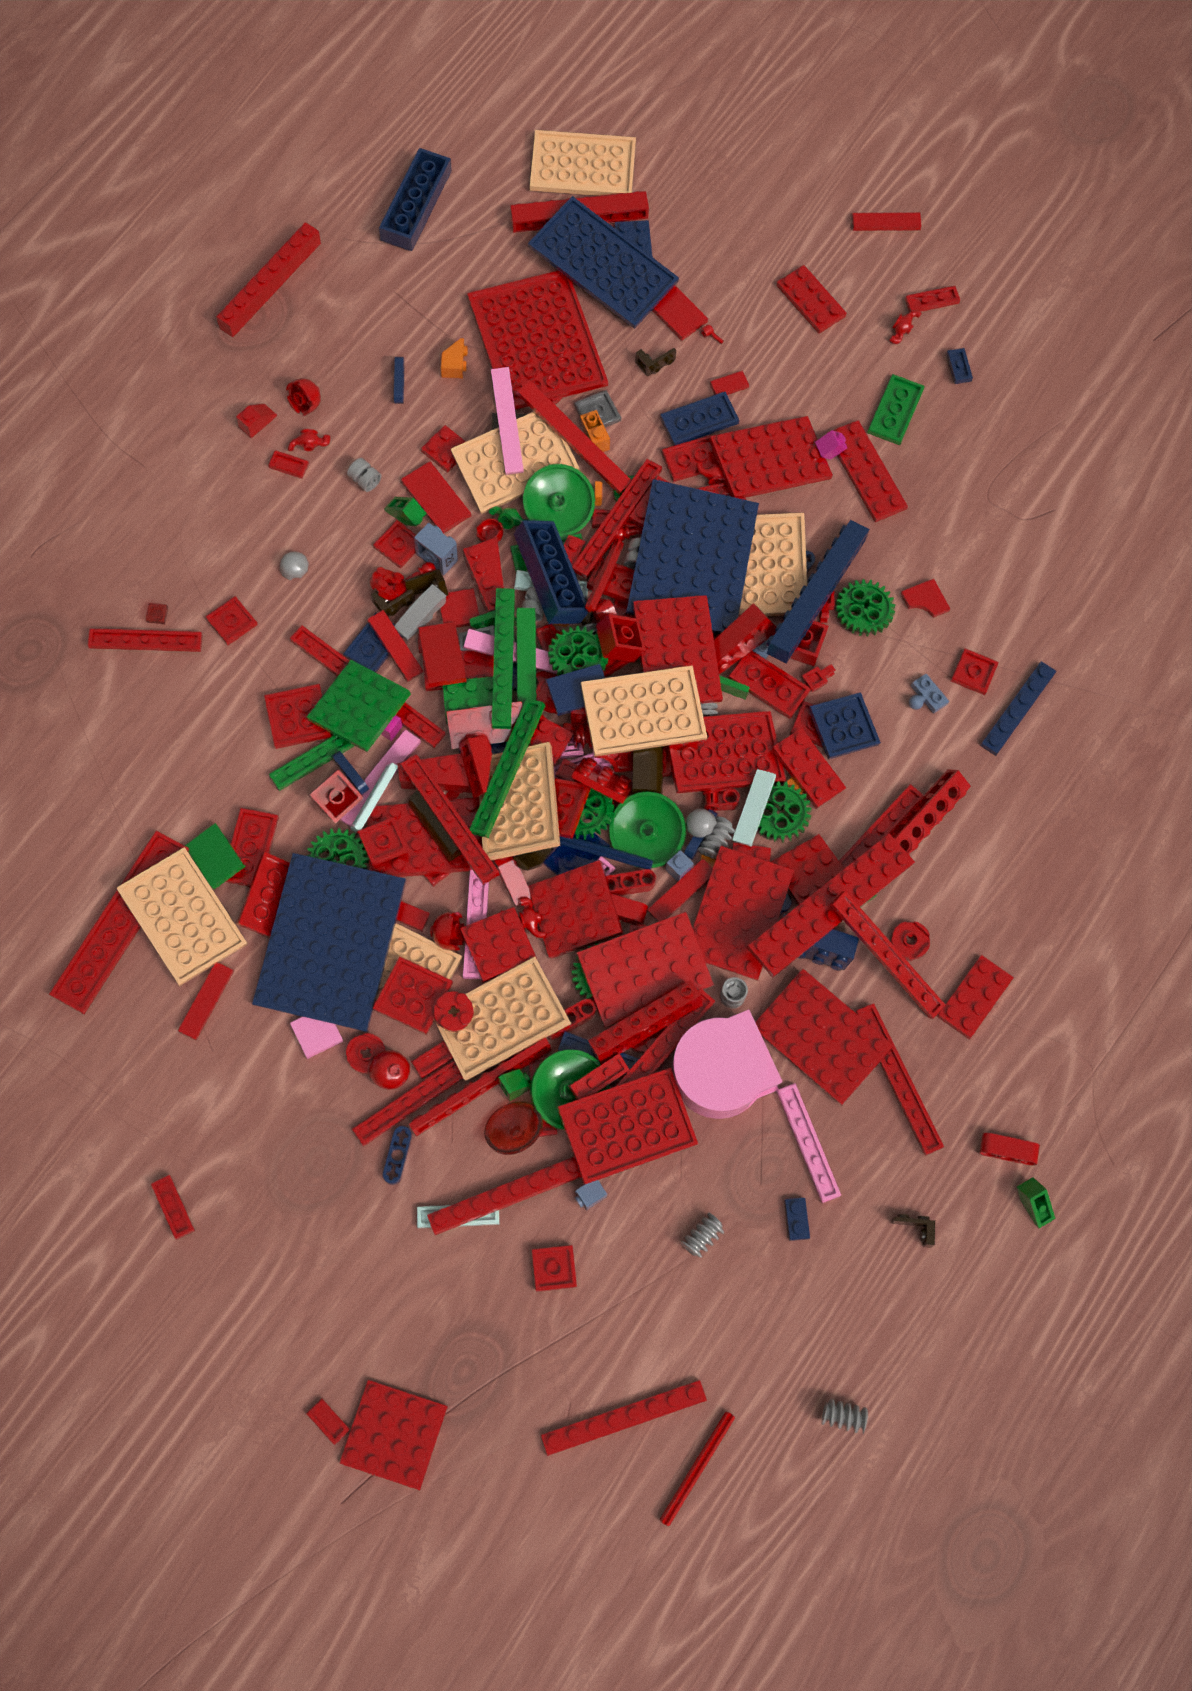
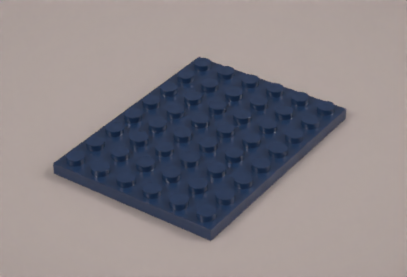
M653 479L626 614L634 615L633 601L707 595L712 632L721 634L739 616L759 503Z
M293 853L252 1005L368 1032L407 880L397 876Z

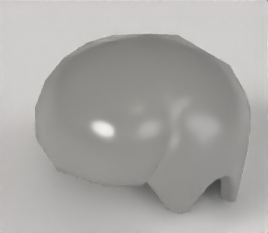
M289 552L281 559L279 570L282 576L288 580L302 578L308 571L309 562L302 553Z
M706 809L694 810L688 815L686 820L688 832L698 838L711 834L714 826L717 825L715 816Z

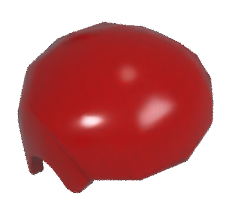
M488 518L476 527V536L481 542L496 537L499 542L504 534L503 525L496 519Z

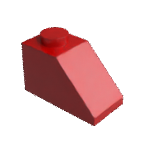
M255 404L247 406L236 416L239 428L250 438H253L275 419L277 414L266 404Z

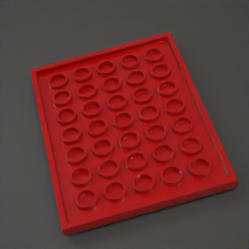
M559 270L467 293L492 369L509 367L515 410L529 407L516 394L529 380L551 401L556 398H563L608 386V379L573 283Z

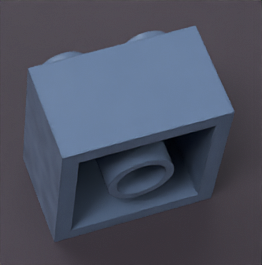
M428 523L414 537L416 555L425 562L433 563L436 570L439 569L443 576L458 561L456 541L452 537L444 535L439 527Z

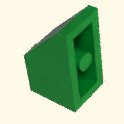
M395 496L384 508L388 514L406 526L419 525L426 515L423 508L412 497Z
M520 1069L499 1076V1086L510 1102L530 1090L529 1083H531V1080L527 1073H522Z
M1034 1177L1017 1186L1020 1200L1038 1228L1056 1219L1047 1189Z

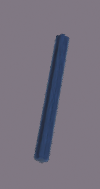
M560 837L561 845L643 869L652 868L653 861L651 859L579 838L576 839L575 837L573 839Z

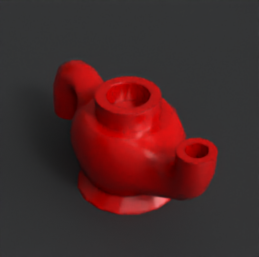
M911 311L904 316L900 314L892 327L895 328L896 335H892L889 341L893 344H899L902 341L903 335L905 333L909 334L914 327L911 324L913 317L919 318L922 313Z
M303 429L300 431L301 435L289 443L288 451H294L296 445L303 447L305 451H313L317 446L326 447L330 443V435H324L323 438H319L316 430Z
M702 463L696 464L698 472L708 479L709 485L726 482L719 464H714L708 469H704Z
M527 897L520 898V905L524 906V910L522 913L518 912V917L523 928H526L537 938H546L545 931L541 932L537 929L541 918L539 911H534L532 900Z

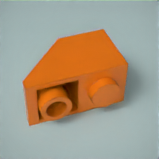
M460 338L442 352V378L463 379V372L467 371V361H464V356H468V346H465L464 338Z
M597 410L580 415L584 434L603 452L610 450V437Z

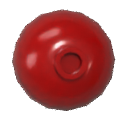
M299 378L289 383L286 387V391L289 390L287 400L295 412H302L303 416H306L318 408L321 402L320 389L311 380Z
M459 912L442 913L436 918L433 926L430 928L431 937H433L438 947L443 950H460L458 946L463 945L464 939L460 928L464 927V923H460L459 918L463 917Z
M383 1050L373 1057L374 1059L369 1066V1074L375 1085L382 1089L393 1090L406 1083L410 1075V1064L404 1055L394 1050Z

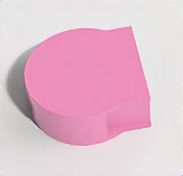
M750 1010L730 1018H712L697 1023L680 1039L672 1062L671 1070L683 1103L695 1113L708 1118L723 1119L736 1116L747 1110L756 1099L777 1091V1085L782 1083V1079Z

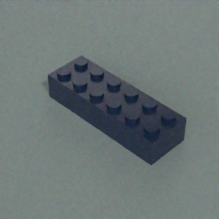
M422 148L418 149L379 227L381 241L413 251L452 172L451 158Z
M523 520L514 532V537L548 624H580L588 614V609L585 608L586 600L554 521Z

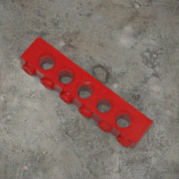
M947 769L889 834L899 845L901 843V847L910 854L918 848L919 843L924 838L930 835L931 830L943 820L947 812L955 807L957 801L966 795L971 787L959 770Z
M689 980L588 1040L591 1050L600 1064L604 1063L614 1055L623 1053L702 1006L701 994L693 982Z

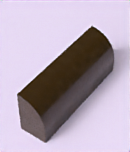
M663 746L633 751L632 795L641 792H655L663 795Z
M416 791L410 797L408 805L449 862L462 855L420 793Z

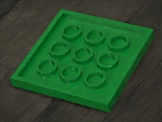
M350 660L308 714L307 719L368 752L409 698L411 692L399 684Z

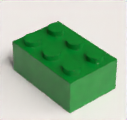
M493 677L466 679V682L443 685L446 724H448L446 711L492 705Z

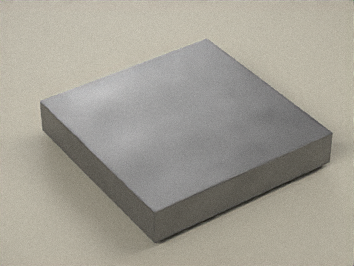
M607 390L574 402L579 416L597 410L604 427L621 421V416Z

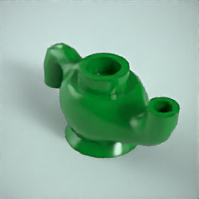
M494 506L489 509L491 515L499 514L498 521L501 522L504 529H511L514 526H519L523 520H528L522 519L514 508L502 509L499 506Z

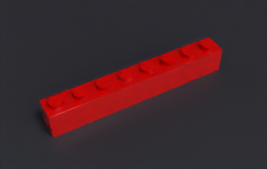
M646 191L576 198L607 223L648 219L649 205ZM570 198L510 205L513 233L541 230Z
M305 222L216 316L219 329L233 338L321 244L319 230Z

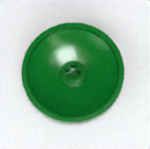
M552 464L539 469L531 476L523 492V509L527 519L532 521H554L560 537L574 535L582 530L590 521L594 512L595 494L590 481L582 472L569 465Z
M655 792L636 793L626 798L624 803H620L615 809L609 826L610 840L614 849L651 859L653 861L652 868H658L667 864L682 849L686 838L685 819L679 807L668 797Z
M562 1050L546 1057L536 1068L530 1086L531 1100L537 1114L552 1127L565 1130L557 1107L577 1100L569 1085L601 1065L600 1062L590 1054L579 1050ZM608 1084L596 1093L610 1089V1084Z

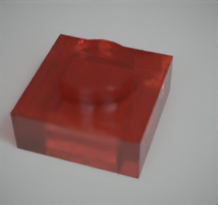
M149 603L146 622L165 625L168 606L165 604Z

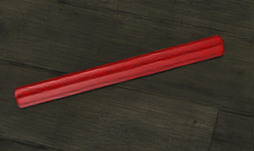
M622 539L614 540L586 602L585 608L588 609V612L595 611L624 547Z
M725 1412L661 1516L660 1522L664 1525L670 1526L733 1423L735 1416L730 1412Z

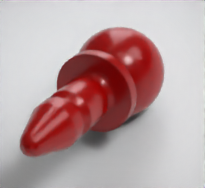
M622 528L614 540L622 539L623 541L625 538L630 539V536L642 534L643 528Z
M425 562L421 568H417L418 572L408 576L405 580L434 571L436 567L431 562Z

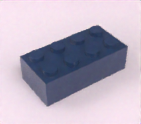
M833 929L798 958H807L815 964L831 966L833 970H845L854 960L859 938Z

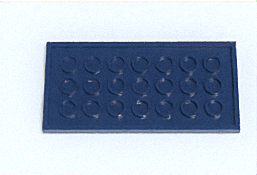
M573 196L528 243V247L634 329L679 281L678 276Z

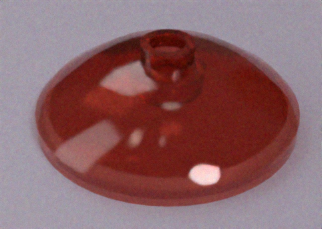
M516 1101L505 1104L498 1108L488 1119L484 1130L485 1140L489 1147L499 1154L512 1155L520 1153L532 1146L539 1138L543 1128V1119L534 1106L528 1102Z

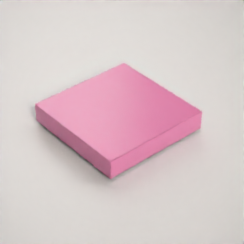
M301 1017L290 1023L307 1059L343 1042L335 1024Z

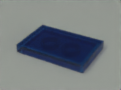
M594 833V838H591L589 834L586 837V841L610 847L596 833ZM580 835L579 839L584 840L583 835ZM560 844L543 862V865L555 875H559L593 863L600 856Z

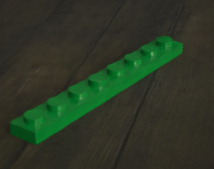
M496 588L492 729H511L515 589Z
M526 699L469 829L472 834L489 838L545 708L543 702Z

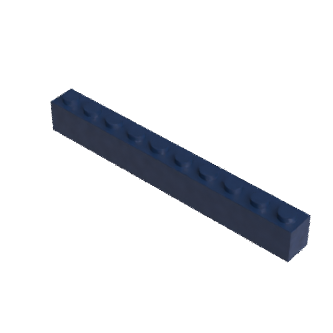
M852 520L849 521L847 526H842L839 538L835 537L831 550L827 549L825 552L824 561H819L815 569L816 573L810 575L807 582L809 584L802 587L799 594L800 597H796L792 603L791 611L787 610L783 617L784 622L779 623L775 629L776 634L769 637L766 644L769 646L767 650L768 655L787 664L865 543L869 528Z

